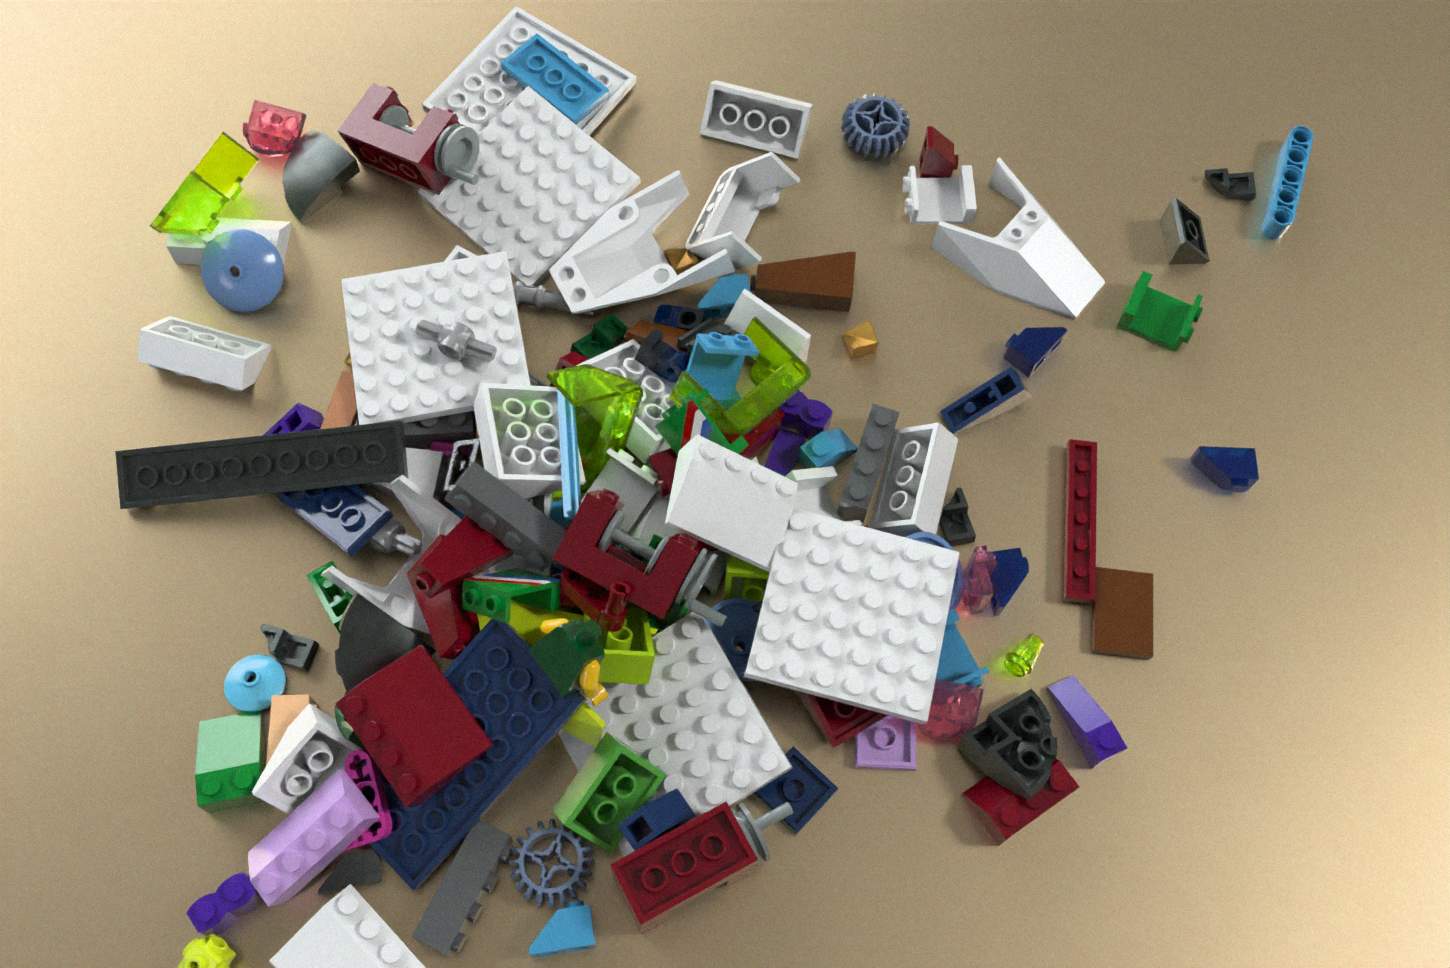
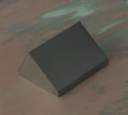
M1177 198L1171 199L1160 219L1169 265L1205 264L1210 262L1201 218Z

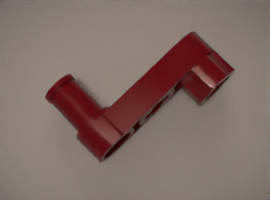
M566 567L562 571L560 579V603L572 607L578 606L604 630L609 632L620 631L627 614L625 605L630 593V587L624 582L617 581L615 584L612 583L610 585V592H608L603 586Z

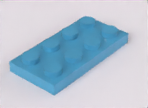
M537 33L501 62L503 71L525 88L529 86L575 125L610 97V90Z

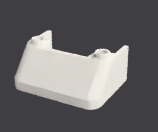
M773 152L727 169L714 186L686 241L685 248L695 256L703 259H708L726 249L734 269H741L760 262L762 257L744 241L759 211L766 207L774 206L779 200L781 189L799 183L800 178Z

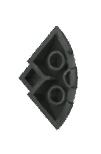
M312 128L297 141L284 165L282 183L285 199L291 212L300 223L304 222L342 193L340 186L360 172L355 157L330 137Z
M355 593L348 603L338 627L341 635L339 648L335 650V664L337 674L342 677L346 689L344 694L346 695L359 683L419 645H423L431 657L436 650L390 615Z
M1031 688L989 713L986 721L964 733L957 748L998 784L1029 800L1044 786L1051 775L1052 764L1057 756V737L1052 736L1049 726L1051 716L1047 708Z

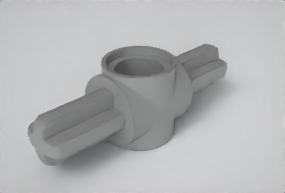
M421 320L417 323L416 334L437 342L440 352L451 359L460 360L462 357L466 358L469 355L486 362H491L495 359L497 348L475 339L474 332L460 322L453 321L451 324H445L444 326L427 320Z
M394 517L369 540L375 548L384 553L400 550L412 557L421 553L422 542L407 535L405 527Z

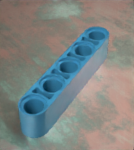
M1295 126L1292 128L1280 150L1262 224L1263 234L1273 240L1282 238L1295 219L1313 142V133L1305 126Z

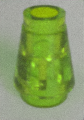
M1029 634L1006 654L1005 668L1017 677H1024L1026 674H1030L1044 645L1043 640L1035 634Z

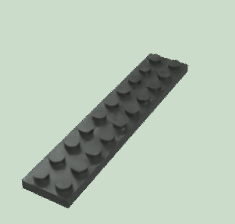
M403 421L115 451L120 509L388 482L395 480L401 475L408 478Z

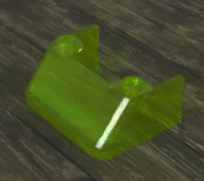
M222 132L149 227L162 234L203 235L205 232L211 234L220 223L216 217L230 201L229 198L235 201L244 188L240 184L258 162L259 158L225 132Z
M756 316L751 320L743 334L748 336L759 350L758 356H751L757 362L749 372L750 379L756 387L728 410H725L710 394L699 401L721 433L738 435L749 433L807 384L811 376L809 367ZM683 371L669 399L680 408L682 406L680 403L682 398L693 390L698 395L704 388L686 371Z
M589 364L548 372L546 378L574 407L577 406V443L586 482L596 480L611 458L606 453L607 450L611 448L618 453L620 449H625L643 397V389L634 380Z

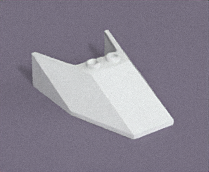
M999 157L996 160L988 185L1022 207L1020 212L994 238L940 221L937 225L931 248L996 293L1076 319L1103 287L1105 281L1056 221Z
M679 170L608 209L549 269L573 315L661 295L735 272L729 254L724 249L677 275L654 239V231L689 195Z
M401 475L393 480L389 487L422 534L421 553L413 557L410 556L386 587H379L347 577L333 566L324 570L321 576L353 596L355 593L362 596L403 626L430 634L407 578V572L439 534L448 535L462 519L404 475ZM487 569V570H485V571H483V572H481V573H479V574H477V575H475V576H480V575L489 574V569Z

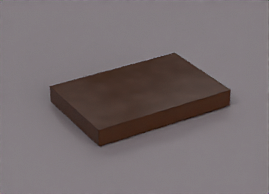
M1096 567L1095 601L1092 605V653L1151 659L1153 657V573Z

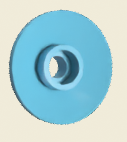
M252 655L240 660L230 669L225 678L224 693L228 702L234 708L243 712H258L270 707L272 696L282 695L286 684L284 669L277 660L267 655ZM256 676L253 682H247L251 677Z

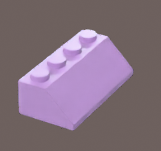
M343 768L337 770L248 852L250 882L268 907L288 902L380 818Z

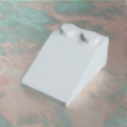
M308 704L287 728L252 793L254 796L290 814L340 768L345 770V760L349 753L354 750L364 749L343 736L337 726L336 719Z

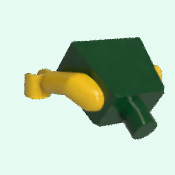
M565 618L545 620L540 628L544 637L529 648L530 652L562 697L583 690L582 694L586 698H590L593 706L596 707L608 698L607 691L598 683L601 669L600 663L605 657V651L596 640L602 633L600 625L593 620H588L585 623L580 619L571 622Z

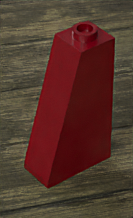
M465 516L417 565L407 578L414 583L419 591L424 592L431 599L463 582V579L473 577L510 558L515 551L506 547L503 542L482 529L468 516Z
M439 534L407 572V577L447 535ZM409 580L439 657L455 660L480 632L477 613L462 609L463 582L430 599Z

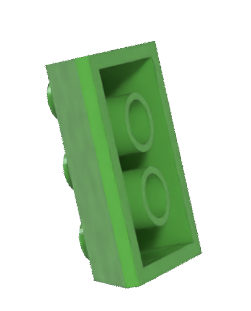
M606 732L552 811L563 825L612 854L624 836L618 825L642 806L646 805L667 774L633 748Z

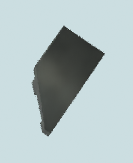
M1228 168L1205 170V178L1226 198L1235 200L1255 199L1254 172L1228 174Z
M961 487L955 490L950 502L944 506L939 521L944 540L951 547L973 543L976 538L967 513L969 506Z
M262 624L261 630L268 641L269 652L276 658L277 662L308 672L320 644L309 638L289 634L282 628Z
M373 849L345 854L318 889V895L341 892L350 884L353 887L380 883L382 881V873L378 852Z

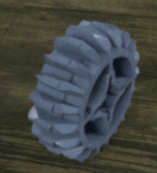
M875 92L872 97L864 94L862 100L856 97L853 103H849L842 116L841 129L844 140L848 141L849 148L856 147V153L863 151L866 157L869 154H874L876 159L882 153L887 158L890 152L896 153L899 147L902 148L906 138L909 136L910 119H908V111L903 110L902 103L895 104V98L886 99L885 94L882 97H877Z
M550 819L549 828L545 829L543 822L538 821V832L534 833L531 827H527L526 832L529 838L526 840L522 836L517 837V842L523 847L521 849L513 847L511 853L519 857V859L509 860L508 865L519 869L513 871L510 874V878L512 880L522 879L515 886L518 892L528 887L524 894V898L527 901L537 894L535 899L537 906L542 905L545 897L548 898L549 908L554 907L555 897H559L562 906L567 903L565 898L567 893L570 892L574 900L579 897L574 889L576 886L582 890L588 888L587 884L581 879L582 877L593 878V872L585 869V867L594 866L595 859L585 858V856L590 855L594 850L592 846L582 847L588 839L583 836L576 839L578 833L573 830L567 832L568 827L563 825V823L557 829L555 819ZM555 838L547 850L532 851L538 843ZM564 841L570 843L577 851L578 865L571 864L570 861L562 857ZM557 854L556 859L558 863L561 862V865H553L551 870L547 872L548 867L543 861H550ZM527 861L533 862L534 865L542 869L539 886L533 883L527 875ZM558 875H573L564 885L549 888L554 878Z

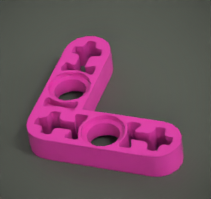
M354 750L349 753L345 760V771L361 792L367 786L374 789L375 799L371 806L374 809L378 807L379 812L377 813L380 818L376 822L381 823V828L377 829V831H371L369 827L343 852L387 838L392 830V819L380 769L369 752L365 750ZM360 759H365L367 765L363 766L362 769H357L356 763L360 762ZM371 777V781L359 783L360 778Z

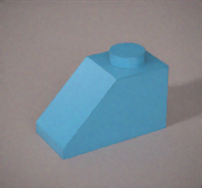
M733 273L720 277L698 303V309L705 311L706 320L709 318L713 320L728 318L741 292L744 289L751 292L747 274L739 275Z
M841 428L823 431L800 447L797 462L803 469L830 466L835 468L857 452L858 448Z
M572 901L565 903L564 909H558L529 947L531 958L596 948L590 904L584 905V901Z

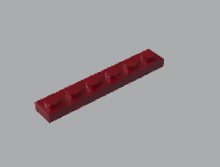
M1069 439L1067 442L1063 601L1093 604L1095 601L1097 442Z

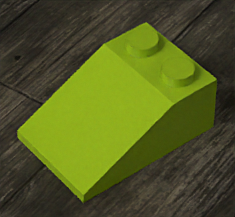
M628 600L625 605L627 614L622 629L617 632H609L601 627L602 633L596 639L605 651V657L600 663L601 669L598 683L649 684L655 652L647 610ZM583 612L584 623L588 620H592L587 614Z

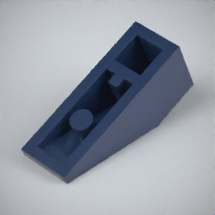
M1009 367L942 409L940 413L952 434L956 435L1010 411L1032 396L1019 374L1012 367Z

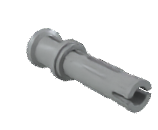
M521 281L516 282L514 294L517 306L521 303L535 306L539 310L545 306L571 311L561 293L549 291L543 285L534 287L522 285ZM591 310V311H587V312H583V313H584V314H589V315L594 316L595 310Z

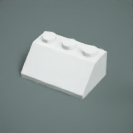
M744 289L724 324L748 336L759 350L758 356L746 355L750 362L761 365L774 379H780L787 384L807 362L811 335Z

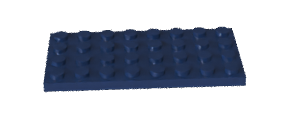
M491 619L443 672L494 746L422 805L406 807L380 770L392 819V830L387 838L370 845L413 891L423 885L469 831L587 701L580 692L562 697L530 652L529 648L532 645L508 622L505 623ZM366 760L358 769H362L363 766L367 765ZM371 777L360 778L359 783L371 781ZM370 786L365 787L362 794L371 804L375 799V791ZM375 822L371 825V831H377V829L381 828V823Z

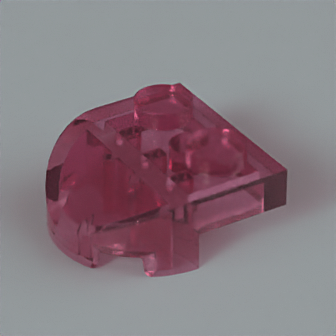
M254 100L249 122H243V136L246 138L250 148L261 155H285L290 153L300 139L306 114Z
M987 545L978 546L974 549L963 573L964 589H962V599L964 605L969 606L971 615L983 613L994 595L989 577L996 567L997 561L992 551L987 552Z
M936 678L928 721L925 725L917 723L922 734L930 739L942 742L962 738L963 734L974 728L977 723L984 689Z

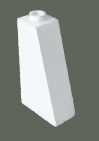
M406 447L409 480L439 502L447 466L443 452ZM392 481L359 484L400 502L389 487Z

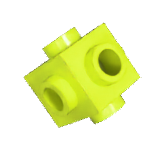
M212 933L204 938L192 940L183 950L184 958L177 968H231L229 965L236 953L228 947L224 939Z

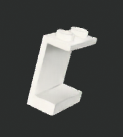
M961 165L958 178H916L915 166L909 167L908 175L903 177V192H907L908 198L905 199V214L910 215V224H939L940 221L948 224L973 223L977 205L972 165Z
M609 448L606 453L611 458L587 493L596 490L603 491L606 488L620 496L618 501L625 504L622 509L625 516L619 530L629 534L659 491L656 480L658 474L646 465H643L641 469L634 465L632 462L635 458L624 450L620 449L617 453Z
M833 466L792 470L785 476L798 483L795 500L796 509L840 520L825 489L838 476ZM860 520L848 521L852 524L862 525Z

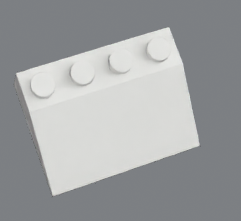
M632 339L577 365L572 375L574 380V396L638 459L646 464L650 462V455L671 448L655 426L664 420L661 414L674 404L678 408L682 406L680 400L683 398L680 394L682 384L663 366L651 371L636 361L634 358L640 345ZM703 408L709 415L711 411L708 408Z
M481 383L473 406L484 469L524 499L562 490L557 387ZM578 448L580 485H584L586 480Z
M697 434L678 452L665 525L768 572L771 570L777 543L784 537L795 508L798 483Z
M351 884L327 902L269 960V963L274 968H426Z

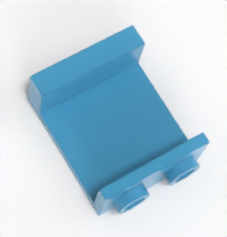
M710 332L709 334L697 333L680 394L684 398L694 390L698 395L707 388L710 393L699 401L703 408L740 410L743 399L735 389L745 356H758L759 350L751 339L743 334L728 336L717 332Z
M955 609L948 612L931 704L939 700L942 704L947 703L958 696L957 692L967 688L968 692L979 688L984 684L983 680L989 673L987 667L979 669L956 627L960 618Z

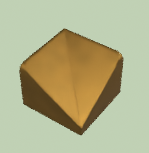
M686 248L664 250L666 260L677 275L700 263L698 258Z
M871 321L864 322L842 335L851 359L877 352L879 341Z

